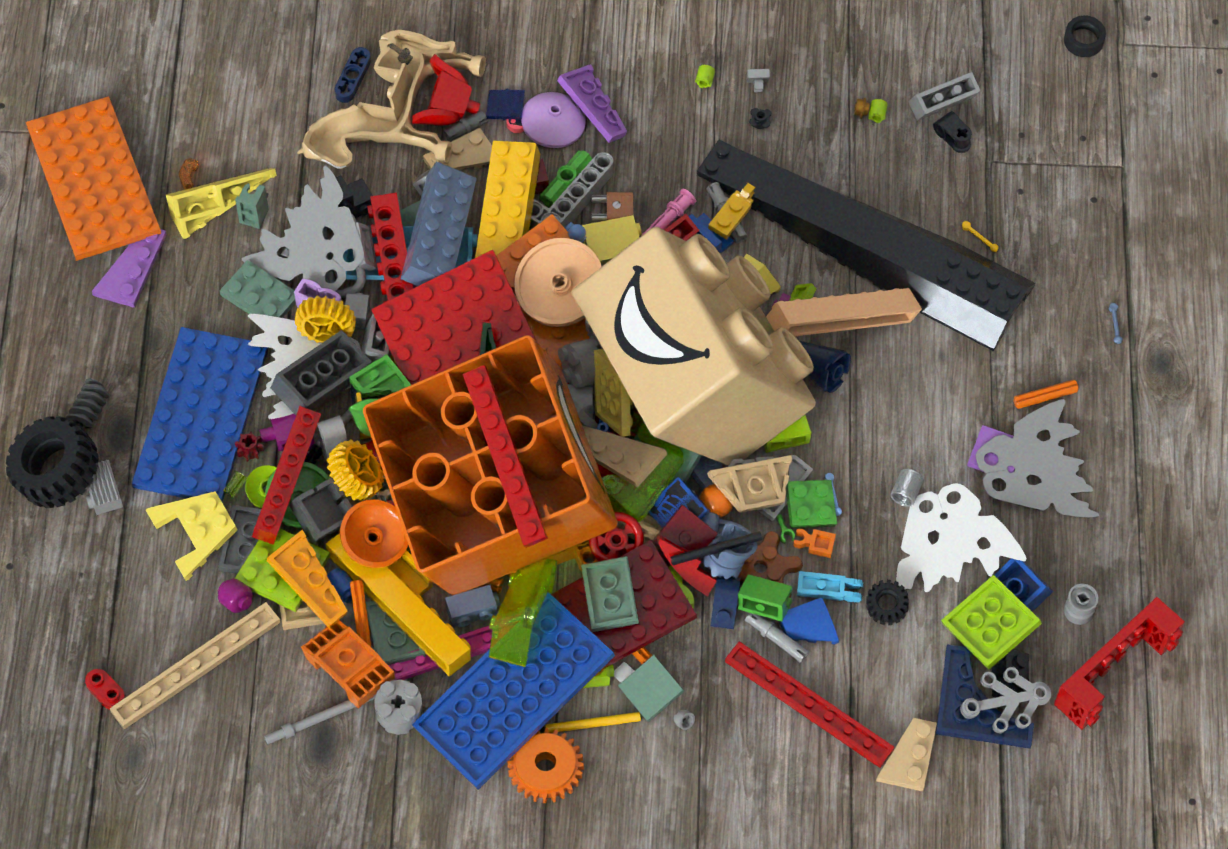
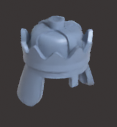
M728 522L722 529L721 537L713 539L709 545L748 535L751 532L740 524ZM757 542L730 550H723L700 559H704V567L709 568L712 577L728 579L733 576L736 580L742 571L744 561L756 551Z

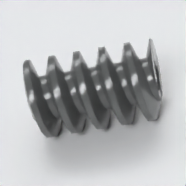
M91 378L86 379L81 392H79L77 399L73 403V407L70 408L69 414L65 418L75 422L81 429L86 427L93 428L94 423L92 421L98 419L95 413L102 412L100 406L106 404L103 398H109V392L100 382Z

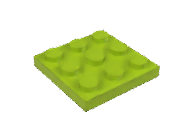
M280 528L274 545L258 540L235 579L250 587L252 592L297 612L303 600L267 562V557L295 536ZM309 542L321 566L324 567L331 556L330 552Z
M994 575L941 620L942 624L988 670L1042 624L1041 620Z

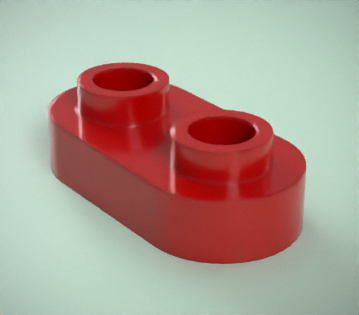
M93 669L86 675L85 683L87 689L105 708L110 710L112 706L125 698L123 689L104 670ZM96 677L101 678L99 682L93 681ZM111 693H116L114 698L108 697Z

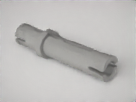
M715 182L710 184L713 189L708 186L706 190L714 202L715 210L720 211L729 198L723 193L720 184ZM741 223L731 233L736 243L743 242L742 237L745 240L748 238V234Z
M752 613L751 616L748 614L745 621L760 631L762 637H768L798 660L799 663H802L804 661L803 658H806L810 651L777 628L772 620L769 622L763 616Z

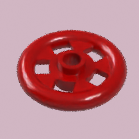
M614 512L617 521L626 523L624 530L615 528L608 531L605 537L599 535L588 540L591 553L598 561L618 558L616 551L625 548L628 553L644 544L643 530L634 517L624 512ZM634 533V543L628 544L627 534ZM614 535H619L620 541L618 543L612 542ZM603 543L610 549L607 554H604L599 548Z

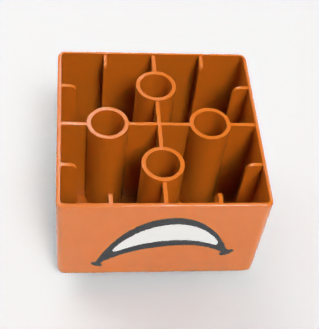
M526 335L373 401L363 408V414L416 569L450 595L472 590L611 531L618 524L562 369L531 336ZM483 365L488 369L548 539L527 548L523 546L463 377L464 373Z

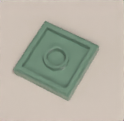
M655 655L650 657L618 685L648 722L685 692Z

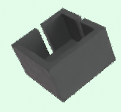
M332 477L317 485L314 489H310L294 498L289 504L312 544L339 530L345 514L352 507L347 498L337 506L335 502L344 493L339 491V486L334 484L335 481Z

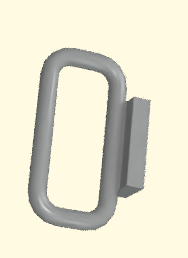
M353 214L352 217L363 246L364 258L356 268V283L351 287L335 291L341 296V299L346 298L347 294L360 292L366 282L365 269L371 271L377 268L371 228L356 222ZM326 226L323 228L322 232L324 239L328 240V227ZM352 249V251H353V257H354V259H355V258H356V252H355V250ZM330 252L326 255L328 260H331ZM329 270L325 274L326 282L334 283V271Z

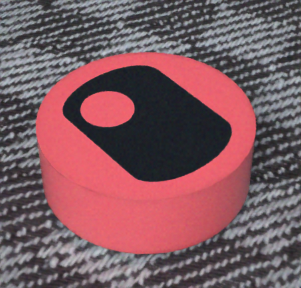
M514 111L507 116L506 125L509 131L513 133L524 132L521 123L522 112Z

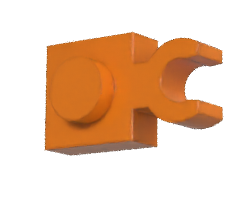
M804 529L796 530V536L802 537L803 540H794L793 546L795 548L809 547V554L831 558L836 534L813 529L811 535Z

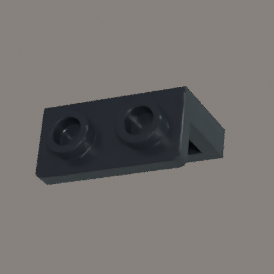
M1012 649L992 667V673L995 674L996 680L1015 692H1025L1024 689L1014 682L1008 683L1003 678L1004 671L1009 667H1014L1018 670L1020 676L1029 681V654ZM1007 672L1009 678H1015V674L1013 672ZM992 689V697L1002 696Z

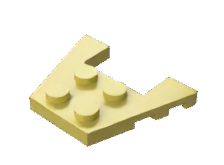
M216 491L146 509L156 529L179 518L196 548L194 551L175 561L186 581L193 576L192 573L199 566L202 567L207 562L206 558L214 550L218 551L238 530Z

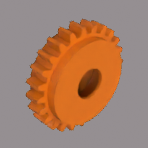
M545 728L544 733L538 731L507 763L508 768H510L508 775L513 777L511 779L512 785L519 784L517 792L520 793L524 790L526 799L532 795L534 802L538 798H542L543 803L547 802V798H551L553 803L556 802V796L565 799L566 791L572 794V786H579L577 779H582L583 772L581 770H584V763L581 762L583 761V754H578L580 752L579 745L573 747L574 739L572 738L567 741L566 733L558 736L557 729L554 730L553 734L549 733L548 728ZM549 760L555 764V767L549 771H542L536 765L540 761Z

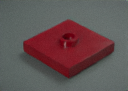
M681 504L653 539V542L659 546L657 537L661 535L686 550L692 551L708 546L718 533Z

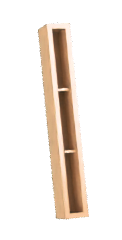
M895 288L887 291L878 290L876 292H862L859 294L848 293L841 296L830 295L822 298L813 297L804 300L778 301L772 306V310L766 318L774 331L782 327L786 328L794 336L911 323L922 308L909 288Z

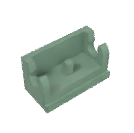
M248 183L243 187L240 196H237L235 199L239 223L260 229L269 210L265 186L259 185L254 194H249L250 184Z

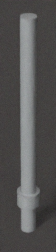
M374 695L369 701L374 700L376 695ZM347 700L293 724L289 722L282 725L281 729L265 735V741L268 745L282 738H291L295 736L296 732L353 709L356 706Z

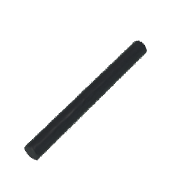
M758 531L670 557V560L674 566L716 554L723 550H730L761 541L762 535Z

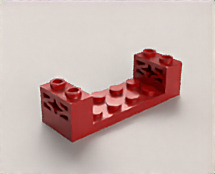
M1156 597L1060 686L1054 705L1081 730L1087 725L1093 726L1100 718L1098 714L1103 709L1102 703L1105 698L1093 686L1095 684L1094 680L1098 676H1105L1111 669L1110 665L1114 661L1117 663L1121 661L1127 654L1126 650L1130 646L1136 647L1142 639L1161 656L1167 650L1171 652L1179 644L1178 639L1183 634L1182 628L1185 621Z

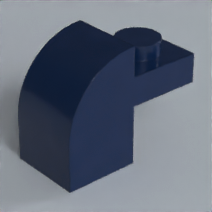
M732 576L728 579L717 577L710 626L734 629L740 577L736 580Z

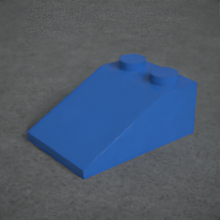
M1011 558L994 575L1031 611L1035 610L1054 592L1025 561Z

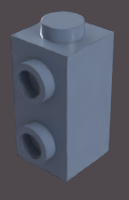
M490 585L445 597L446 610L452 627H465L477 620H489L494 615H497V606L500 605L497 592H492Z

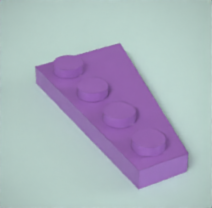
M160 229L161 234L149 236L144 240L129 244L92 290V295L135 307L166 238V231Z

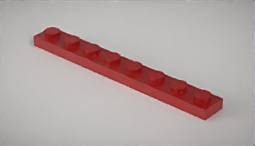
M483 365L464 373L465 383L523 546L526 548L548 539L488 369Z
M740 641L725 658V663L879 768L883 766L895 748L893 745Z

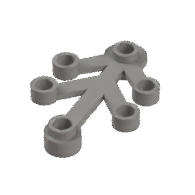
M1009 667L1003 673L1004 680L1008 683L1014 682L1024 689L1025 692H1015L996 680L994 673L986 672L981 677V684L984 687L992 688L1003 696L982 701L968 698L960 706L961 714L968 719L975 718L980 711L1006 706L1001 716L992 725L996 733H1003L1007 730L1008 721L1019 703L1029 701L1023 713L1019 714L1015 719L1017 727L1021 729L1027 728L1031 723V716L1037 706L1045 705L1050 700L1051 689L1044 682L1031 683L1020 676L1016 668ZM1008 671H1011L1015 674L1014 679L1008 677ZM985 676H990L992 683H987L984 679ZM1037 689L1043 691V697L1037 696ZM968 704H973L975 711H970ZM1020 717L1026 718V725L1020 723ZM997 722H1002L1004 729L997 728Z

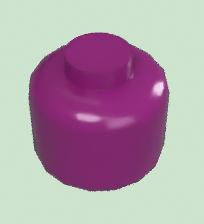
M233 578L224 581L219 586L218 601L232 613H240L247 610L252 604V589L240 580Z

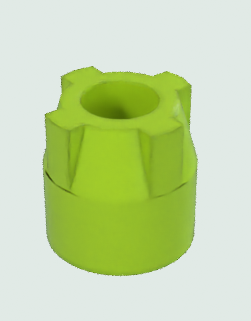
M709 65L699 66L695 82L700 88L711 87L715 69Z
M881 99L872 100L868 118L876 123L885 120L888 107L887 102Z

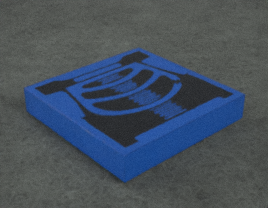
M677 477L645 508L662 528L681 504L699 519H702L710 511L681 477Z

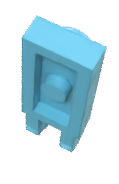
M799 571L797 596L822 597L823 599L845 600L854 603L860 602L862 600L861 593L844 591L845 587L848 589H861L864 582L860 579L845 578L846 576Z

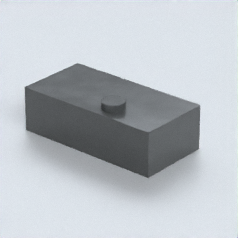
M341 330L278 372L270 388L295 415L298 412L299 406L315 411L351 386L349 377L371 364L372 361Z

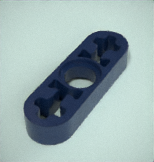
M358 47L352 51L335 85V97L339 102L347 103L353 100L371 63L368 49ZM361 56H364L365 58H362V59L360 60V62H359V65H357V64H358V59H357V58H361ZM355 71L359 75L356 78H349L347 74ZM346 84H347V85H348V92H345L344 94H341V92H344V91H345V89H346Z

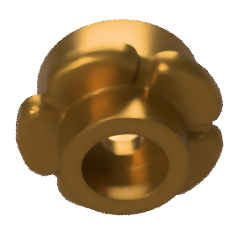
M865 97L863 99L857 98L854 115L860 116V119L863 115H867L870 103L866 102Z

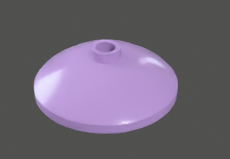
M546 92L532 97L525 104L521 114V123L525 134L535 143L548 148H562L573 144L582 136L586 117L570 96L557 92Z

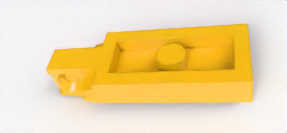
M747 183L741 192L736 190L709 223L708 229L727 240L751 209L753 203L751 197L755 193V187Z

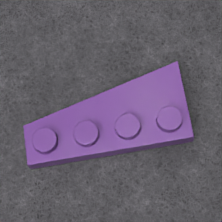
M591 64L560 75L557 80L608 143L621 139L626 135L627 130L616 110H612L609 105L611 101L608 95H604L600 88L602 84L599 78L594 77L592 73L594 69Z

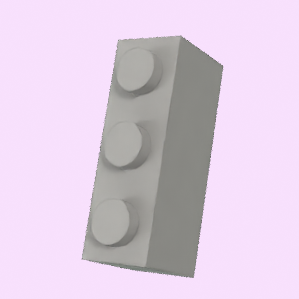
M970 72L916 94L908 102L918 121L972 99L981 91L973 73Z

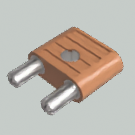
M607 192V195H592L591 197L592 202L607 203V214H592V221H606L633 215V192Z

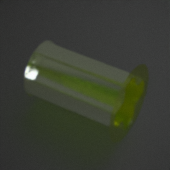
M234 471V476L223 490L227 496L233 499L247 480V477L238 471Z

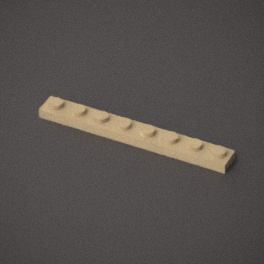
M265 602L110 708L111 713L123 729H126L280 623V618Z

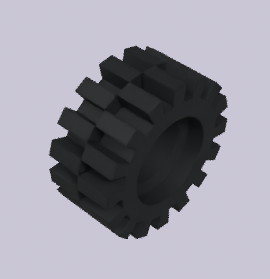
M888 579L887 583H883V580H881L879 585L873 584L872 590L869 589L868 596L866 597L869 616H873L875 622L879 620L881 625H884L885 622H888V625H892L893 621L897 624L900 622V618L904 619L909 605L907 591L905 592V587L903 585L899 586L897 581L893 584ZM884 595H891L896 599L897 604L891 610H884L878 604L879 599Z

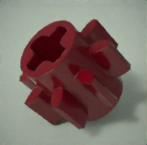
M252 431L249 434H240V441L235 442V447L238 449V457L244 456L248 462L250 459H259V451H264V446L261 444V436L256 437L252 434Z

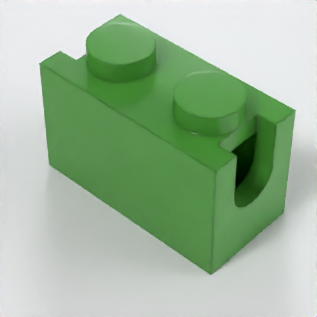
M748 574L738 593V610L783 622L792 604V598H789L792 586Z

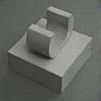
M748 69L746 74L747 83H754V92H763V82H768L770 78L769 69Z

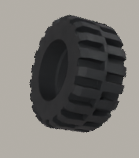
M54 416L45 417V420L38 419L34 421L33 425H27L23 428L24 431L20 435L17 434L14 438L15 443L10 445L8 450L10 455L6 458V473L12 486L34 505L44 506L45 508H54V505L57 507L64 506L66 502L71 503L75 501L79 494L83 495L86 492L85 488L92 484L94 480L92 478L93 474H96L98 469L96 463L99 462V454L97 453L96 444L75 422L61 416L56 418ZM65 449L60 463L52 471L40 475L41 468L46 459L53 453Z

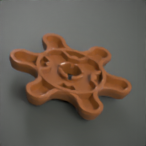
M770 531L764 535L763 541L760 545H757L756 551L744 561L742 571L738 576L741 578L740 584L743 585L748 574L784 583L785 575L799 572L803 567V562L798 556L784 557L778 554L777 547L780 543V537L776 532ZM760 563L767 570L759 573L755 571L754 566Z

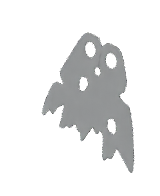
M327 166L323 167L325 177L320 179L323 190L322 198L320 199L308 184L305 185L304 195L301 197V207H295L294 209L285 208L291 228L284 230L285 236L280 238L266 229H261L262 236L260 237V242L265 250L242 257L244 263L249 260L273 277L287 281L302 273L303 279L314 281L321 288L336 291L346 280V271H353L359 266L364 258L363 246L350 209L345 206L338 207L339 203L343 200V191L335 175ZM325 226L332 229L334 233L330 240L324 239L322 231ZM283 246L290 250L289 257L287 258L277 255V251ZM347 249H353L356 252V258L352 262H346L343 259V254ZM329 252L333 253V259L331 260L326 258ZM329 270H335L338 274L337 280L334 283H327L325 280V274Z
M1064 399L1049 403L1014 424L1013 438L1006 435L995 436L976 452V461L979 469L987 473L983 478V484L989 496L1001 501L1042 511L1046 510L1053 503L1056 511L1062 515L1075 517L1099 516L1098 512L1088 508L1089 503L1077 500L1071 495V493L1093 492V488L1086 484L1082 477L1076 475V472L1079 471L1078 466L1083 464L1084 460L1063 455L1064 447L1058 446L1059 441L1077 435L1080 432L1072 424L1058 422L1066 402ZM1042 430H1048L1051 437L1043 442L1037 438V433ZM987 453H994L998 457V463L990 466L984 461V456ZM1013 466L1015 468V471L1013 473L1008 472L1007 467ZM1029 475H1035L1041 479L1042 483L1029 485L1026 478ZM994 479H1003L1006 483V488L1003 491L993 489L992 481Z

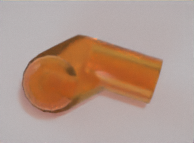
M191 158L183 162L179 171V177L184 190L194 187L190 175L192 171H197L199 168L198 161Z

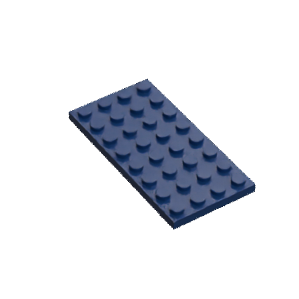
M184 327L180 328L132 481L133 488L186 499L216 491L223 503L238 449L235 447V442L240 441V434L244 432L261 376V372L258 369L264 366L269 347L250 346L248 343L251 340Z
M548 592L412 725L479 790L615 654Z

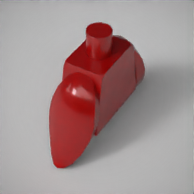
M434 54L430 59V64L438 77L427 110L414 114L412 116V124L448 126L460 121L465 111L471 114L478 113L480 103L469 99L472 87L468 85L466 78L456 68Z

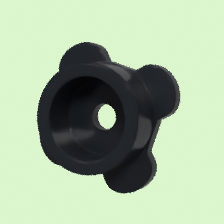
M751 109L752 119L749 120V124L756 129L768 128L771 124L769 117L772 115V112L769 109Z

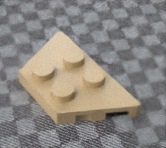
M792 456L710 470L707 474L739 513L778 506L785 502V488L789 480L788 471L789 465L792 462Z

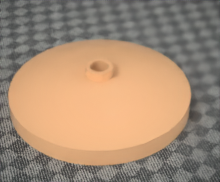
M555 238L544 241L532 248L523 257L517 268L514 283L517 300L523 310L533 320L543 325L563 327L578 323L585 316L572 295V290L601 268L602 264L588 246L577 240Z

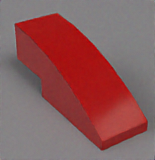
M658 535V544L671 565V556L688 552L685 548ZM700 558L672 565L686 582L708 597L717 580L716 577L711 576V573L698 567L701 563Z

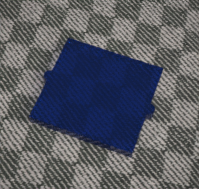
M508 88L505 90H489L486 119H502L503 121L506 119H522L525 90H509Z

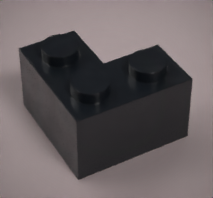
M341 175L336 177L343 191V200L339 203L338 207H348L355 218L361 215H368L367 206L371 205L370 196L373 195L363 178L347 185Z

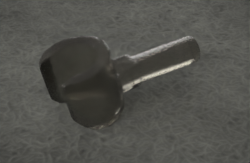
M393 43L389 45L392 50L399 54L398 60L400 63L408 65L413 57L410 55L408 48L400 49Z

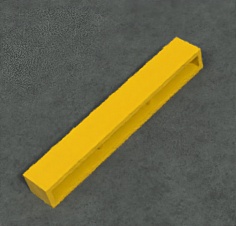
M340 533L326 543V550L331 555L330 559L342 571H346L353 581L362 580L364 593L372 601H375L377 606L449 677L471 660V646L464 638L460 639L455 634L453 627L449 623L445 624L440 619L437 611L432 607L429 608L424 603L420 594L417 592L413 593L409 589L407 582L402 577L398 578L394 574L390 565L382 568H370L358 564L345 552L341 544Z

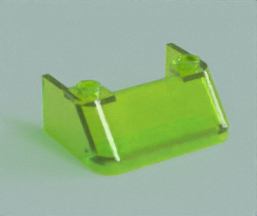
M630 410L633 419L630 431L637 434L643 443L665 449L667 455L638 488L613 474L603 477L602 480L614 512L627 513L640 522L646 517L683 465L684 454L679 446L654 437L649 432L642 417Z
M547 558L519 568L516 573H511L508 584L510 587L497 616L493 615L490 621L489 629H492L493 632L489 658L526 667L533 625L547 593H553L557 560Z

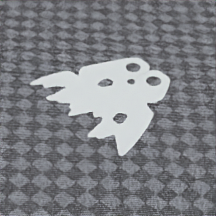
M249 314L248 317L264 330V333L253 336L252 341L248 345L269 347L275 350L271 354L275 361L259 368L258 371L265 372L268 377L272 378L266 384V390L262 393L263 397L276 395L270 388L276 374L322 343H316L314 340L309 341L307 336H301V332L297 331L294 320L262 314ZM278 336L290 337L292 342L289 345H282L278 341ZM349 337L361 350L359 342ZM281 401L273 406L276 411L271 413L268 418H281L294 413Z
M955 483L943 487L938 495L933 492L918 495L914 505L910 506L901 549L910 556L899 562L896 581L899 582V586L903 585L905 589H912L915 577L919 572H922L924 591L929 592L933 585L939 583L943 575L947 578L953 577L956 582H959L963 563H972L974 557L980 559L987 574L992 576L994 571L999 568L1000 556L1020 561H1026V556L1009 530L994 515L978 516L981 510L979 499L965 486ZM952 491H957L961 495L960 501L956 504H950L946 499L947 495ZM924 500H930L933 503V509L928 513H923L919 509L920 503ZM941 513H947L948 517L942 520L940 518ZM936 530L939 532V539L935 544L931 545L928 540V533ZM981 537H985L991 546L984 550L980 549L977 541Z

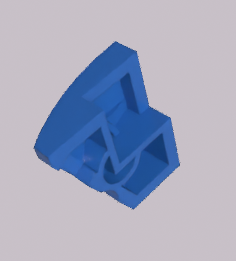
M822 597L789 609L783 622L778 621L782 631L794 641L806 640L807 642L816 643L818 640L831 641V644L839 643L834 624Z

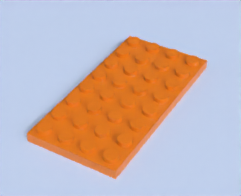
M109 96L26 122L76 261L144 240L149 236L161 234L159 224Z

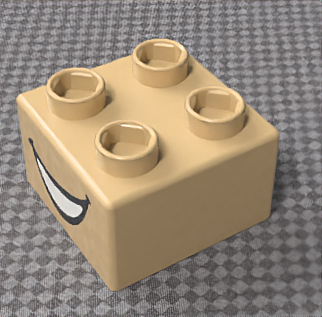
M653 227L572 290V295L649 432L656 438L729 465L733 459H746L815 407V399L803 380L813 372L814 368L809 354L799 340L786 328L780 327L774 331L760 308L771 296L766 282L756 268L743 256L737 255L729 262H726L714 245L700 234H695L685 241L659 227Z

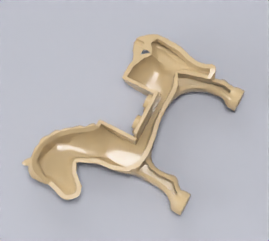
M390 31L382 35L379 40L380 55L375 62L374 69L380 77L394 83L393 86H389L387 91V98L390 100L391 108L359 102L357 106L353 104L349 108L329 113L309 127L304 136L302 148L297 152V154H304L306 158L325 162L335 168L343 169L352 164V153L346 146V143L372 140L377 143H404L419 146L433 152L437 160L448 163L452 154V143L445 140L441 141L437 133L419 131L411 125V116L417 92L423 82L435 73L430 64V59L434 54L454 68L468 70L477 77H481L484 74L486 58L481 55L472 56L464 52L457 53L454 41L438 42L411 31Z

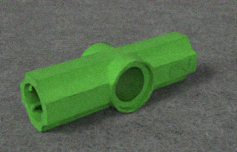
M578 150L566 165L558 169L557 176L540 194V200L545 206L550 208L592 160L589 153L584 150Z

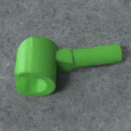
M781 514L777 515L776 517L782 532L780 536L781 543H786L784 535H790L791 540L794 541V531L787 528Z

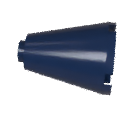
M799 341L809 354L814 366L813 372L807 377L824 391L829 393L836 391L844 382L841 380L843 373L848 374L851 355L844 350Z

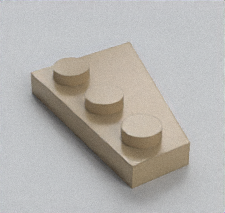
M478 128L451 142L452 154L448 163L437 160L433 152L423 155V160L429 169L434 166L436 161L459 171L469 167L476 169L482 168V165L490 164L492 145L483 131Z
M913 718L876 781L923 791L937 723Z

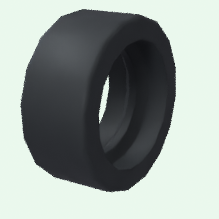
M1088 15L1075 17L1067 24L1064 44L1068 51L1076 56L1092 57L1102 50L1106 37L1105 27L1095 17ZM1078 29L1090 30L1097 36V41L1091 44H1084L1077 41L1072 34Z

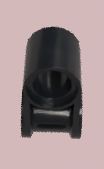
M950 111L933 123L936 134L946 141L954 151L965 153L970 149L972 130L956 113Z

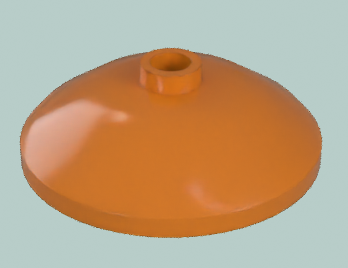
M375 499L359 502L347 511L341 522L340 540L345 552L352 560L365 567L382 568L398 561L408 547L396 508L388 502ZM368 536H374L376 541H370Z

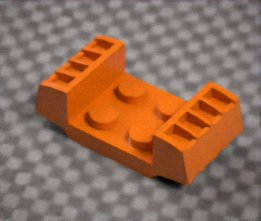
M340 620L331 628L326 626L325 629L311 638L309 642L301 646L306 659L317 670L322 667L344 688L348 700L358 709L377 694V691L384 682L395 679L394 671L382 660L380 655Z

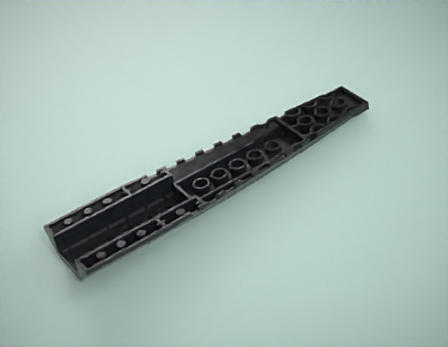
M720 139L697 170V176L711 183L718 182L722 191L729 196L735 193L736 190L741 192L747 183L753 185L755 193L751 197L753 200L752 210L755 212L758 210L771 222L779 223L789 233L792 231L800 236L801 240L805 243L813 244L819 248L821 253L834 257L842 266L845 267L846 265L855 270V274L871 280L873 285L881 290L883 288L885 290L909 288L922 308L919 313L994 351L1003 337L1006 325L1021 301L1025 302L1036 284L959 243L739 150Z

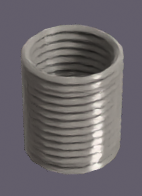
M911 469L901 470L891 492V498L902 506L914 505L924 481L922 475Z

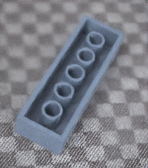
M436 161L426 177L401 280L420 286L455 268L476 177Z

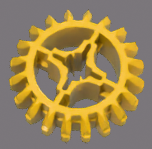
M316 295L315 299L308 297L307 300L302 301L296 310L295 325L297 326V331L301 332V336H307L309 341L314 340L316 343H323L341 330L348 337H352V333H354L356 324L354 311L350 310L349 305H343V301H336L335 297L332 299L327 298L326 295L324 298Z
M350 439L349 441L341 442L329 453V458L327 459L329 463L327 469L331 471L329 476L334 479V484L339 486V491L345 492L346 497L351 496L353 500L358 499L359 501L372 498L383 487L382 483L385 481L382 477L384 473L380 469L381 464L377 461L378 457H375L372 454V450H368L366 445H361L358 440L354 442Z

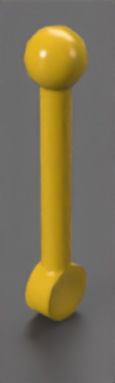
M964 221L962 223L963 230H969L988 245L992 252L998 251V245L992 244L974 230L970 222Z

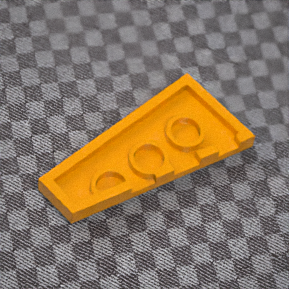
M303 529L267 557V562L328 628H331L347 614L348 611L334 585L328 579L327 573L317 559L313 547L310 546Z

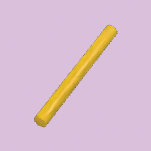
M640 712L545 724V728H548L549 733H553L555 729L558 732L638 722L641 721Z

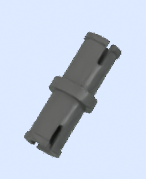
M481 110L467 119H460L459 123L443 131L447 140L452 142L458 137L472 132L473 129L488 123V120Z

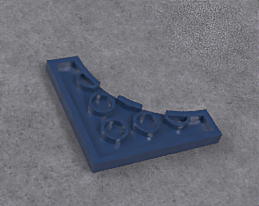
M947 644L936 735L1031 749L1034 723H1030L1027 728L1021 729L1015 723L1016 718L1011 716L1008 721L1007 730L1003 733H996L992 725L1002 714L996 708L980 711L972 719L965 718L961 714L960 706L966 699L974 698L977 701H982L988 698L978 689L973 678L970 651L966 647ZM968 704V709L975 711V706ZM1019 719V721H1020L1021 724H1023V725H1026V724H1027L1026 721H1023V720H1020V719ZM997 722V728L1004 729V724Z

